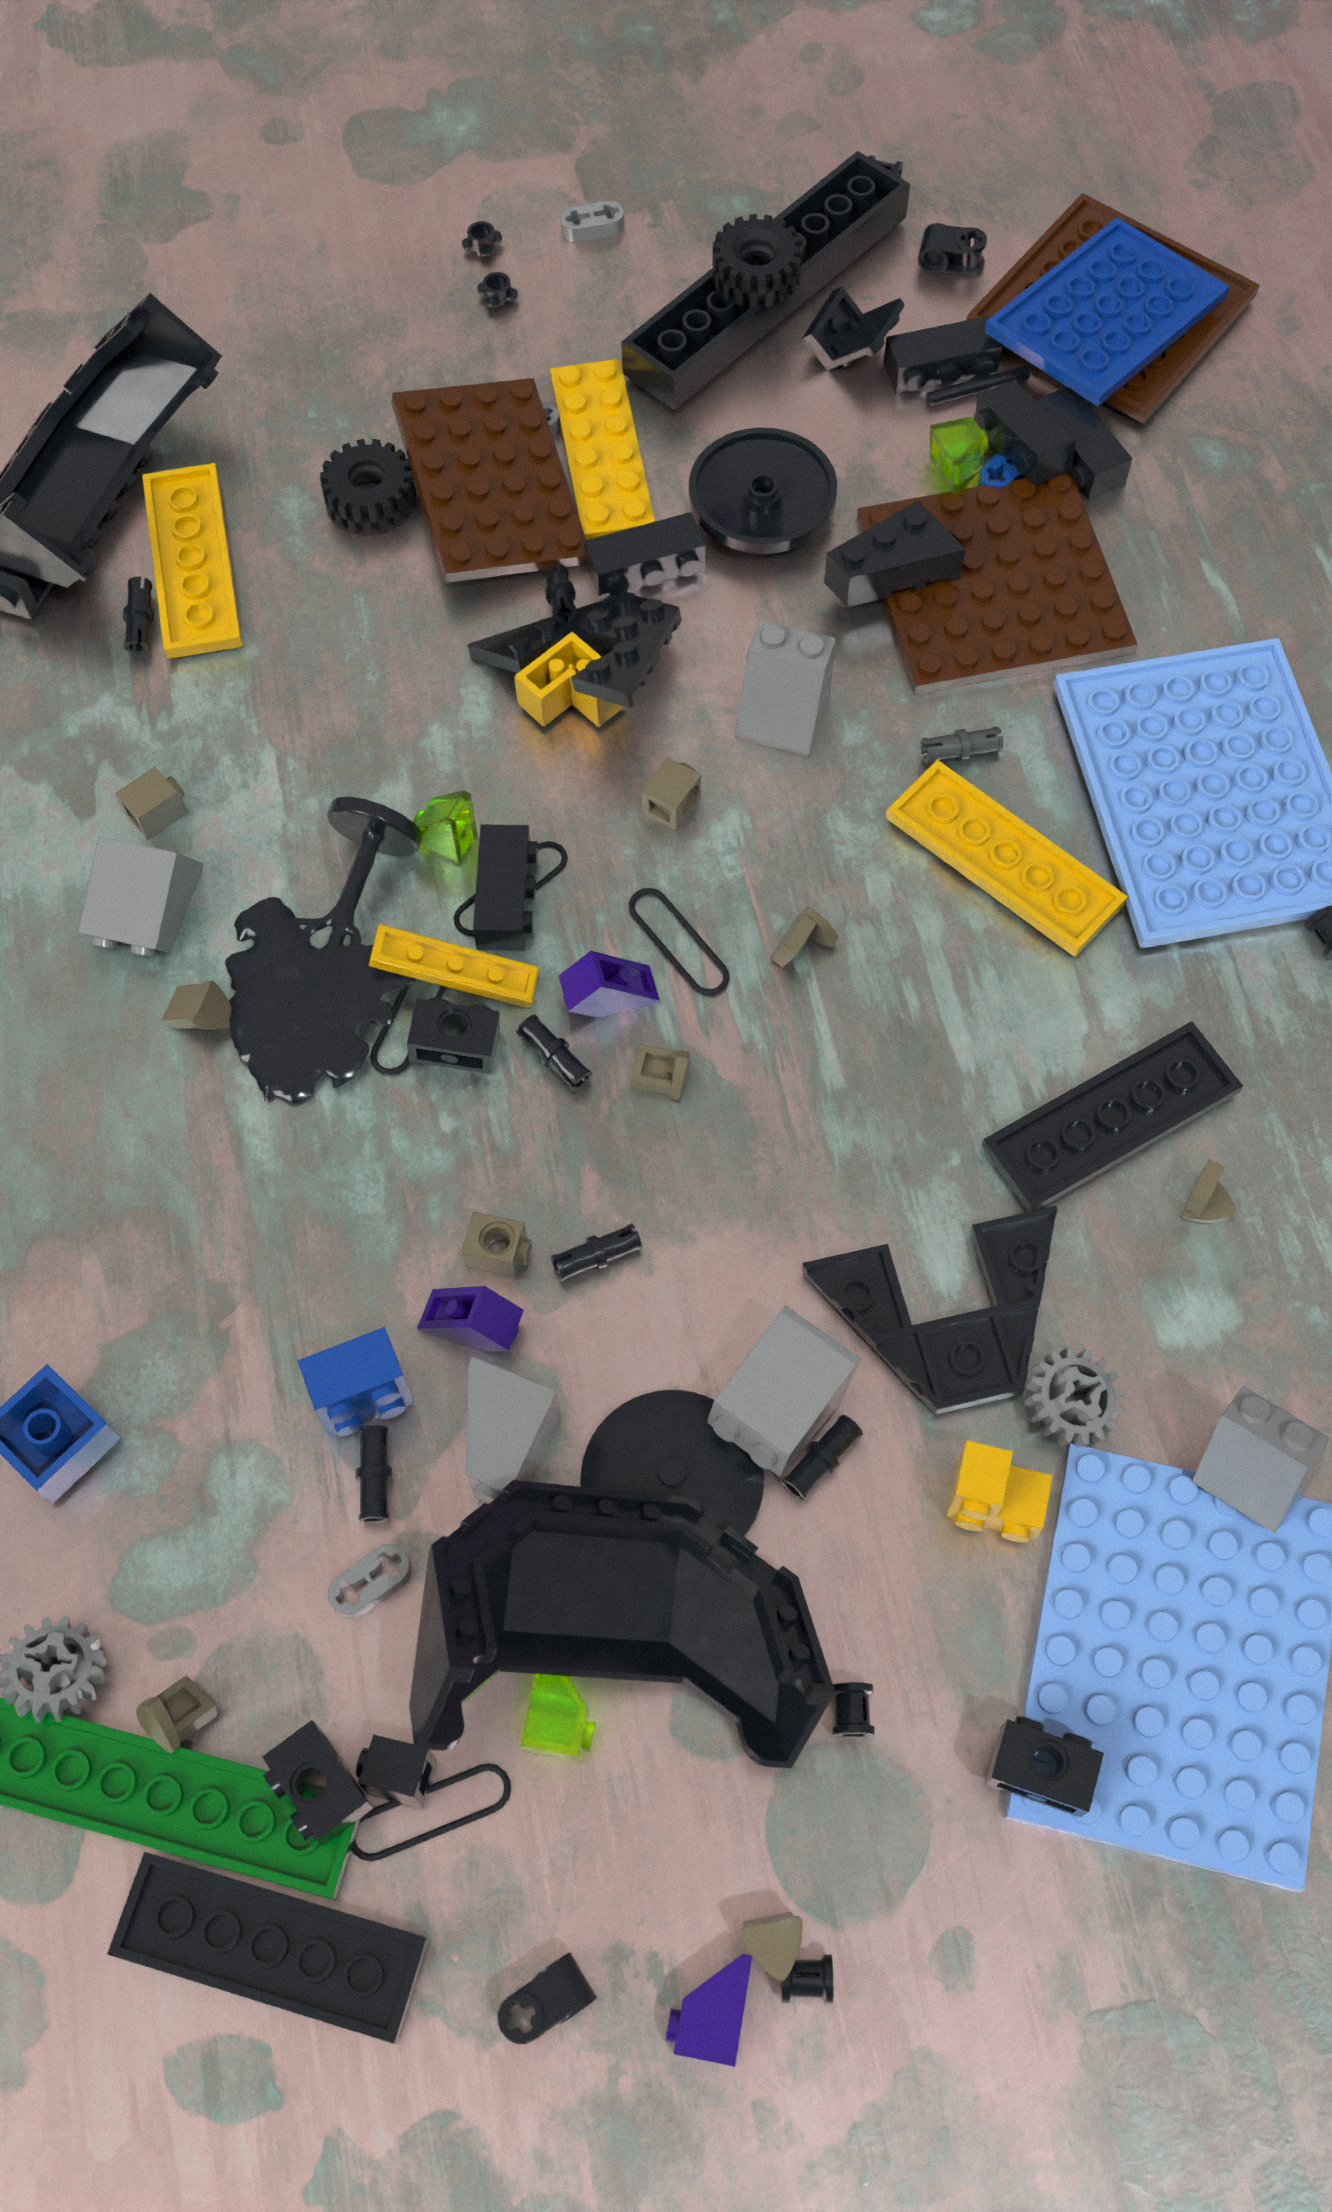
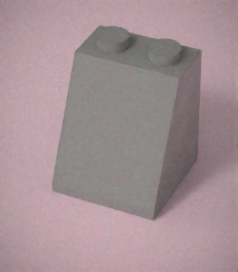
M759 619L748 649L735 738L809 757L830 698L836 638Z
M99 836L78 933L92 936V945L116 950L117 942L131 945L129 953L154 958L156 950L170 953L202 873L204 863L177 852Z
M785 1305L714 1400L707 1423L713 1427L715 1433L720 1438L735 1443L750 1454L751 1459L763 1469H770L781 1477L841 1404L861 1358Z
M472 1356L468 1363L466 1476L474 1498L479 1500L477 1505L480 1507L482 1504L486 1503L488 1505L496 1499L502 1489L513 1480L533 1481L562 1417L557 1391Z
M1243 1386L1221 1414L1192 1482L1275 1534L1316 1476L1329 1437Z

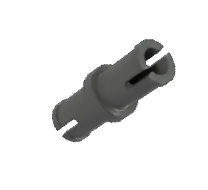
M998 726L967 732L965 729H958L952 735L922 738L920 743L921 754L927 753L922 759L926 764L937 759L957 758L959 761L968 760L971 755L1001 752L1003 749V736L996 737V735L1001 734V729Z

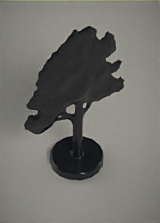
M350 796L337 797L331 802L327 812L328 822L338 833L360 846L340 898L326 916L315 919L296 918L294 912L284 905L280 898L268 897L241 912L235 921L234 926L237 931V940L243 942L252 939L254 944L245 951L231 954L225 961L228 974L232 979L231 988L236 991L235 995L229 1000L232 1007L229 1018L230 1037L233 1040L234 1047L239 1051L240 1061L246 1062L250 1074L257 1080L265 1100L270 1101L273 1096H279L288 1103L296 1104L310 1097L314 1092L315 1082L325 1073L333 1080V1087L337 1089L339 1086L352 1080L369 1053V1044L354 1034L356 1029L366 1026L372 1020L381 1027L392 1023L391 1005L389 1002L380 1000V998L398 986L404 991L407 986L416 981L415 978L368 966L373 945L366 946L361 944L360 931L354 926V913L373 866L376 853L379 852L393 856H411L419 850L423 840L422 831L414 822L385 805ZM300 925H307L304 929L300 928ZM327 926L333 927L328 943L323 948L318 949L311 945L310 937L316 931ZM346 935H350L351 940L348 947L343 944Z

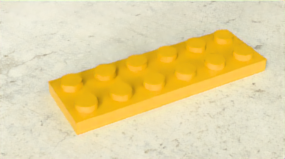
M620 359L550 368L551 384L556 408L559 413V424L575 506L586 540L655 522Z
M210 463L142 474L163 647L167 659L243 647L216 464Z
M938 759L887 809L886 819L1074 957L1086 947L1126 903L1127 895Z

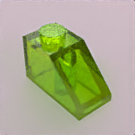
M972 417L930 425V459L953 494L961 493L983 467L984 452L988 450L987 434L984 429L979 428Z
M465 790L433 797L425 810H420L413 820L423 834L419 851L457 867L461 866L478 838L471 793Z
M535 1675L520 1746L525 1753L580 1764L582 1752L591 1753L597 1723L589 1721V1709L568 1676Z

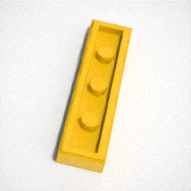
M383 924L378 925L368 965L527 1009L530 1008L533 1002L539 972L538 966Z

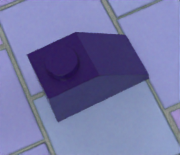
M595 951L588 952L558 976L568 1012L601 1018L655 1005L660 1001L649 965Z
M486 1286L432 1289L417 1329L423 1333L480 1351H509L512 1342L517 1337L518 1325L524 1310Z
M740 1955L685 1996L682 2001L681 2010L671 2008L666 2041L675 2043L674 2055L735 2067L752 1956Z

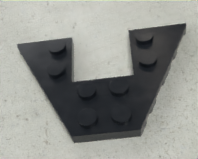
M624 592L614 597L577 608V616L572 623H568L567 615H563L564 625L557 623L552 616L469 643L467 646L471 659L519 673L565 636L573 632L585 643L612 650L600 659L589 662L586 668L571 677L574 691L631 708L634 706L633 696L639 686L646 685L647 675L654 671L661 658L659 651L662 645L670 643L672 633L678 629L682 618L678 606L663 603L658 599L636 596L632 592Z
M1057 1206L972 1225L970 1232L994 1307L912 1325L888 1244L802 1263V1272L935 1415L1022 1395L1025 1390L1024 1385L1028 1374L1029 1358L1033 1347L1034 1331L1058 1209Z

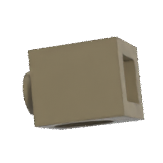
M667 757L642 791L643 814L677 831L701 797V774L697 773L690 765L678 763Z
M473 1211L461 1250L465 1267L516 1278L519 1265H526L529 1260L532 1240L527 1239L524 1222ZM496 1240H505L510 1243L505 1250L500 1252L488 1249L489 1245Z

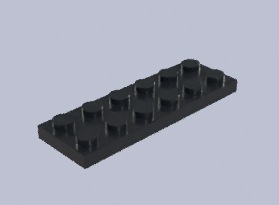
M1193 1021L986 1137L983 1139L981 1147L1027 1211L1031 1212L1044 1207L1240 1093L1243 1085Z
M144 1852L107 1955L397 2044L429 1938Z

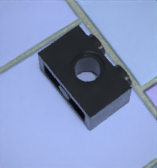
M416 998L407 1040L409 1061L491 1074L500 1032V1011H494L480 1004L462 1006L451 1004L449 1001L441 998H430L428 1000ZM451 1029H459L464 1032L457 1037L445 1034Z
M1016 1716L1015 1722L1007 1719L1000 1727L985 1784L1080 1818L1089 1813L1104 1752L1092 1749L1093 1742L1076 1734L1063 1733V1737L1060 1738L1043 1732L1045 1726L1036 1720L1022 1716ZM1045 1751L1054 1757L1057 1763L1055 1776H1044L1036 1770L1033 1762L1035 1752Z
M313 1720L262 1756L270 1770L263 1774L266 1782L279 1799L285 1795L288 1796L297 1810L290 1815V1818L306 1841L314 1836L316 1841L326 1845L373 1809L372 1804L322 1729ZM314 1773H323L326 1779L323 1792L316 1798H305L302 1788L306 1778Z

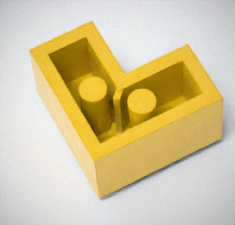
M573 632L569 633L514 676L518 705L543 727L571 705L577 708L598 728L624 708V706L574 691L571 677L586 668L589 662L600 659L601 656Z
M966 1440L955 1465L945 1518L956 1520V1526L970 1531H982L983 1527L1001 1531L1003 1538L1015 1542L1025 1543L1029 1541V1538L1036 1540L1044 1527L1053 1475L1011 1465L1013 1451Z

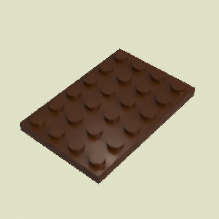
M534 378L392 393L391 403L445 583L546 570L551 564L553 569H556V563L563 564L565 567L586 565L584 545L586 537Z

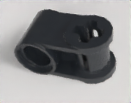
M941 223L928 225L923 233L917 258L918 264L923 270L931 273L940 272L964 277L977 276L983 271L985 266L982 251L987 245V236L984 231L975 227L965 228ZM971 238H974V245L970 247ZM967 258H970V266L966 265Z
M571 1952L540 1971L532 1978V1981L503 2001L498 2011V2025L500 2031L509 2041L515 2044L530 2043L555 2025L564 2023L597 1999L596 1994ZM517 2004L523 2010L532 2007L536 2013L530 2018L532 2029L525 2034L519 2027L510 2030L507 2025L513 2019L511 2009Z

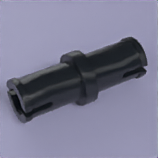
M556 563L558 572H554L552 564L544 572L547 582L545 596L548 604L552 606L554 620L564 625L563 615H567L568 623H572L577 616V609L574 605L576 592L573 584L569 581L567 568L563 564Z
M138 576L130 578L127 585L128 601L127 606L123 609V620L126 622L124 649L132 653L133 644H136L135 654L141 655L149 651V625L153 623L154 612L150 608L152 582L145 578L144 587L141 588V577Z
M535 1014L527 1017L519 1025V1029L516 1031L517 1035L522 1037L540 1056L539 1062L546 1068L551 1067L572 1091H577L590 1079L589 1077L592 1076V1072L568 1050L569 1044L564 1038L558 1039Z
M631 1223L624 1228L599 1238L596 1235H592L586 1238V1243L559 1254L551 1255L552 1265L556 1274H558L559 1280L561 1282L565 1281L569 1277L594 1267L598 1270L607 1267V1262L633 1251L641 1250L642 1243L637 1230L634 1231L635 1226Z
M841 1415L818 1442L812 1441L806 1447L807 1454L788 1476L782 1479L781 1482L786 1490L795 1498L803 1501L807 1494L827 1473H834L839 1467L838 1460L863 1435L858 1424L848 1416Z
M370 1425L359 1428L360 1467L356 1469V1480L360 1481L359 1521L384 1522L389 1520L388 1480L392 1479V1468L388 1467V1427Z

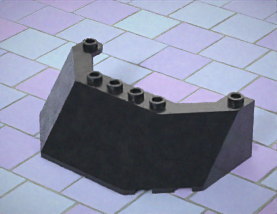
M151 293L103 335L95 345L96 351L84 365L80 364L64 383L63 387L68 392L63 390L53 403L49 402L1 471L0 566L64 587H69L78 579L83 582L86 581L97 567V563L93 560L96 552L90 547L102 532L98 525L103 518L108 520L118 508L119 502L115 500L120 491L125 493L135 481L136 475L132 473L137 465L141 467L151 456L153 449L149 445L156 434L191 393L200 386L207 389L217 377L219 372L214 368L222 355Z
M513 1480L502 1489L496 1499L488 1505L486 1503L482 1504L462 1520L457 1530L448 1537L443 1535L430 1547L409 1703L414 1749L448 1750L456 1746L464 1732L462 1705L499 1672L681 1683L736 1725L742 1748L752 1761L765 1767L792 1768L836 1692L798 1576L785 1566L776 1570L757 1556L756 1552L759 1547L729 1526L722 1530L703 1516L706 1508L691 1497Z

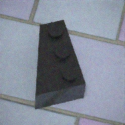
M917 500L827 552L824 583L846 607H851L891 597L893 591L912 586L915 590L926 588L929 582L945 578L949 582L959 580L961 578L966 549Z

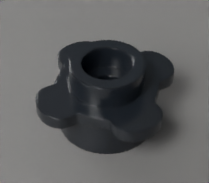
M474 222L467 229L468 238L462 240V247L466 251L473 250L476 254L487 257L493 254L494 246L502 241V234L499 231H495L493 225L489 222Z
M502 272L489 273L484 277L483 282L477 286L478 293L485 297L486 305L490 308H497L506 304L507 301L516 300L518 297L517 289L511 287L509 276Z

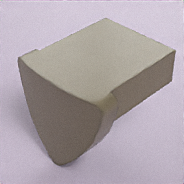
M807 907L792 922L770 959L783 968L797 956L807 939L823 946L833 947L838 939V935L821 915L812 908Z
M205 981L203 984L177 986L161 1021L172 1029L230 1028L229 1018L232 1007L224 992L214 981Z
M640 1044L630 1080L631 1088L669 1095L671 1099L680 1100L689 1078L691 1052Z
M1210 1159L1207 1161L1181 1213L1183 1219L1198 1223H1217L1234 1217L1237 1212L1228 1192L1218 1182L1225 1166Z
M186 1675L156 1697L148 1698L138 1705L136 1716L145 1732L160 1747L172 1753L181 1746L180 1743L214 1719L217 1716L216 1704Z
M792 1912L743 1921V1927L740 1932L750 1954L768 1974L780 1982L784 1981L790 1973L799 1953L802 1939V1919L799 1916H795Z

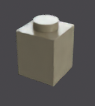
M153 767L116 792L125 815L147 840L187 814L181 798L185 796L182 788L172 776L165 778L156 767Z

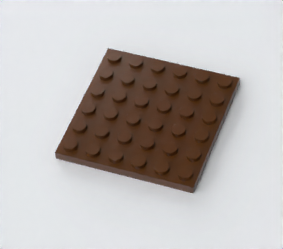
M1082 193L968 313L966 320L986 316L991 318L1118 217L1230 286L1224 301L1104 401L1108 405L1145 424L1257 296L1260 284ZM1001 344L1002 347H1004V348L1010 350L1009 348H1007L1006 346H1004L1003 344Z
M1069 472L1036 486L1027 478L1012 480L1008 485L1001 488L984 485L858 508L857 521L862 533L919 500L966 549L961 578L959 580L949 582L945 578L929 582L927 587L915 590L912 586L893 591L891 597L883 598L914 695L1135 654L1138 646L1076 482Z

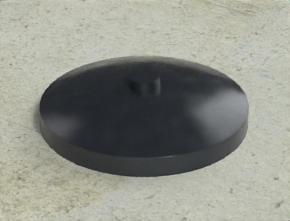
M766 427L748 428L729 433L717 439L698 456L689 476V503L697 523L716 541L743 552L769 554L799 547L812 540L826 527L835 510L837 477L832 463L814 443L798 434L782 429Z
M661 1390L646 1393L625 1402L603 1420L592 1435L582 1461L580 1484L581 1487L691 1497L706 1508L703 1516L722 1530L730 1526L746 1538L755 1524L762 1504L764 1470L751 1459L750 1454L735 1443L720 1438L715 1433L713 1427L707 1423L714 1399L690 1391Z

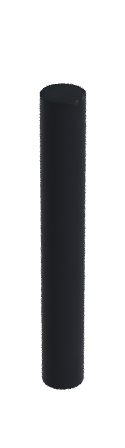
M1027 365L927 392L926 402L929 407L989 391L1013 380L1016 383L1030 379V370Z

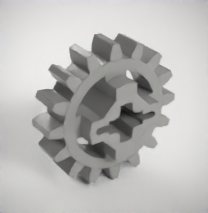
M1067 1347L1060 1352V1355L1056 1351L1051 1352L1044 1357V1362L1040 1361L1032 1367L1031 1370L1036 1377L1030 1378L1024 1385L1029 1390L1034 1391V1395L1024 1400L1025 1405L1035 1406L1037 1411L1030 1418V1421L1035 1423L1042 1420L1045 1424L1042 1435L1047 1437L1054 1432L1057 1433L1059 1446L1070 1443L1072 1439L1078 1448L1088 1445L1089 1441L1093 1445L1105 1439L1104 1433L1108 1434L1118 1427L1112 1418H1116L1124 1413V1408L1115 1404V1400L1124 1395V1390L1113 1389L1112 1382L1117 1379L1118 1374L1114 1372L1106 1375L1103 1371L1106 1360L1102 1358L1095 1363L1091 1362V1351L1085 1349L1077 1356L1073 1347ZM1080 1392L1084 1393L1076 1402L1074 1400L1069 1403L1064 1402L1073 1393L1074 1395Z
M65 1616L61 1619L58 1626H52L48 1617L43 1618L42 1629L37 1631L29 1624L25 1625L24 1632L26 1637L22 1641L13 1637L8 1640L13 1653L0 1654V1664L3 1669L0 1672V1687L4 1688L1 1692L7 1705L15 1703L14 1707L17 1715L23 1717L32 1709L36 1723H41L46 1713L51 1712L56 1722L62 1721L63 1710L70 1708L72 1712L78 1715L81 1713L79 1701L82 1698L94 1701L97 1698L92 1684L98 1685L105 1682L104 1672L101 1668L107 1665L104 1651L100 1650L101 1644L98 1635L89 1636L87 1625L84 1622H81L72 1629L69 1617ZM71 1646L84 1656V1661L79 1659L78 1654H71ZM20 1677L25 1678L27 1684H33V1692L27 1690L21 1684Z

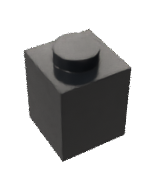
M373 1734L369 1748H363L356 1765V1777L359 1778L358 1784L367 1795L422 1809L437 1760L431 1750L414 1749V1744Z

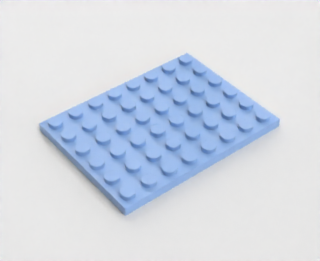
M1279 638L1055 676L1053 685L1121 891L1128 896L1125 904L1140 949L1305 920L1319 910L1332 905V773Z
M1070 1443L1066 1454L1022 1717L1042 1723L1045 1726L1043 1732L1060 1738L1063 1737V1733H1072L1085 1737L1093 1742L1092 1749L1104 1752L1090 1811L1080 1818L1009 1793L1005 1819L1295 1892L1304 1891L1332 1644V1504L1300 1497L1274 1534L1193 1483L1192 1480L1196 1472L1090 1447H1078L1076 1444ZM1045 1751L1035 1752L1033 1762L1036 1770L1044 1776H1055L1057 1763L1054 1757Z

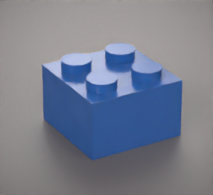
M385 1327L297 1360L314 1410L329 1436L334 1434L338 1436L353 1434L359 1431L360 1427H363V1423L377 1417L381 1419L396 1417L406 1410V1406L414 1403Z
M48 1364L0 1407V1454L50 1504H54L121 1440L109 1424Z

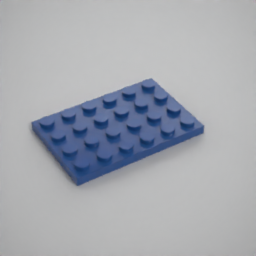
M1116 217L986 321L984 333L1094 405L1099 406L1224 301L1230 286Z

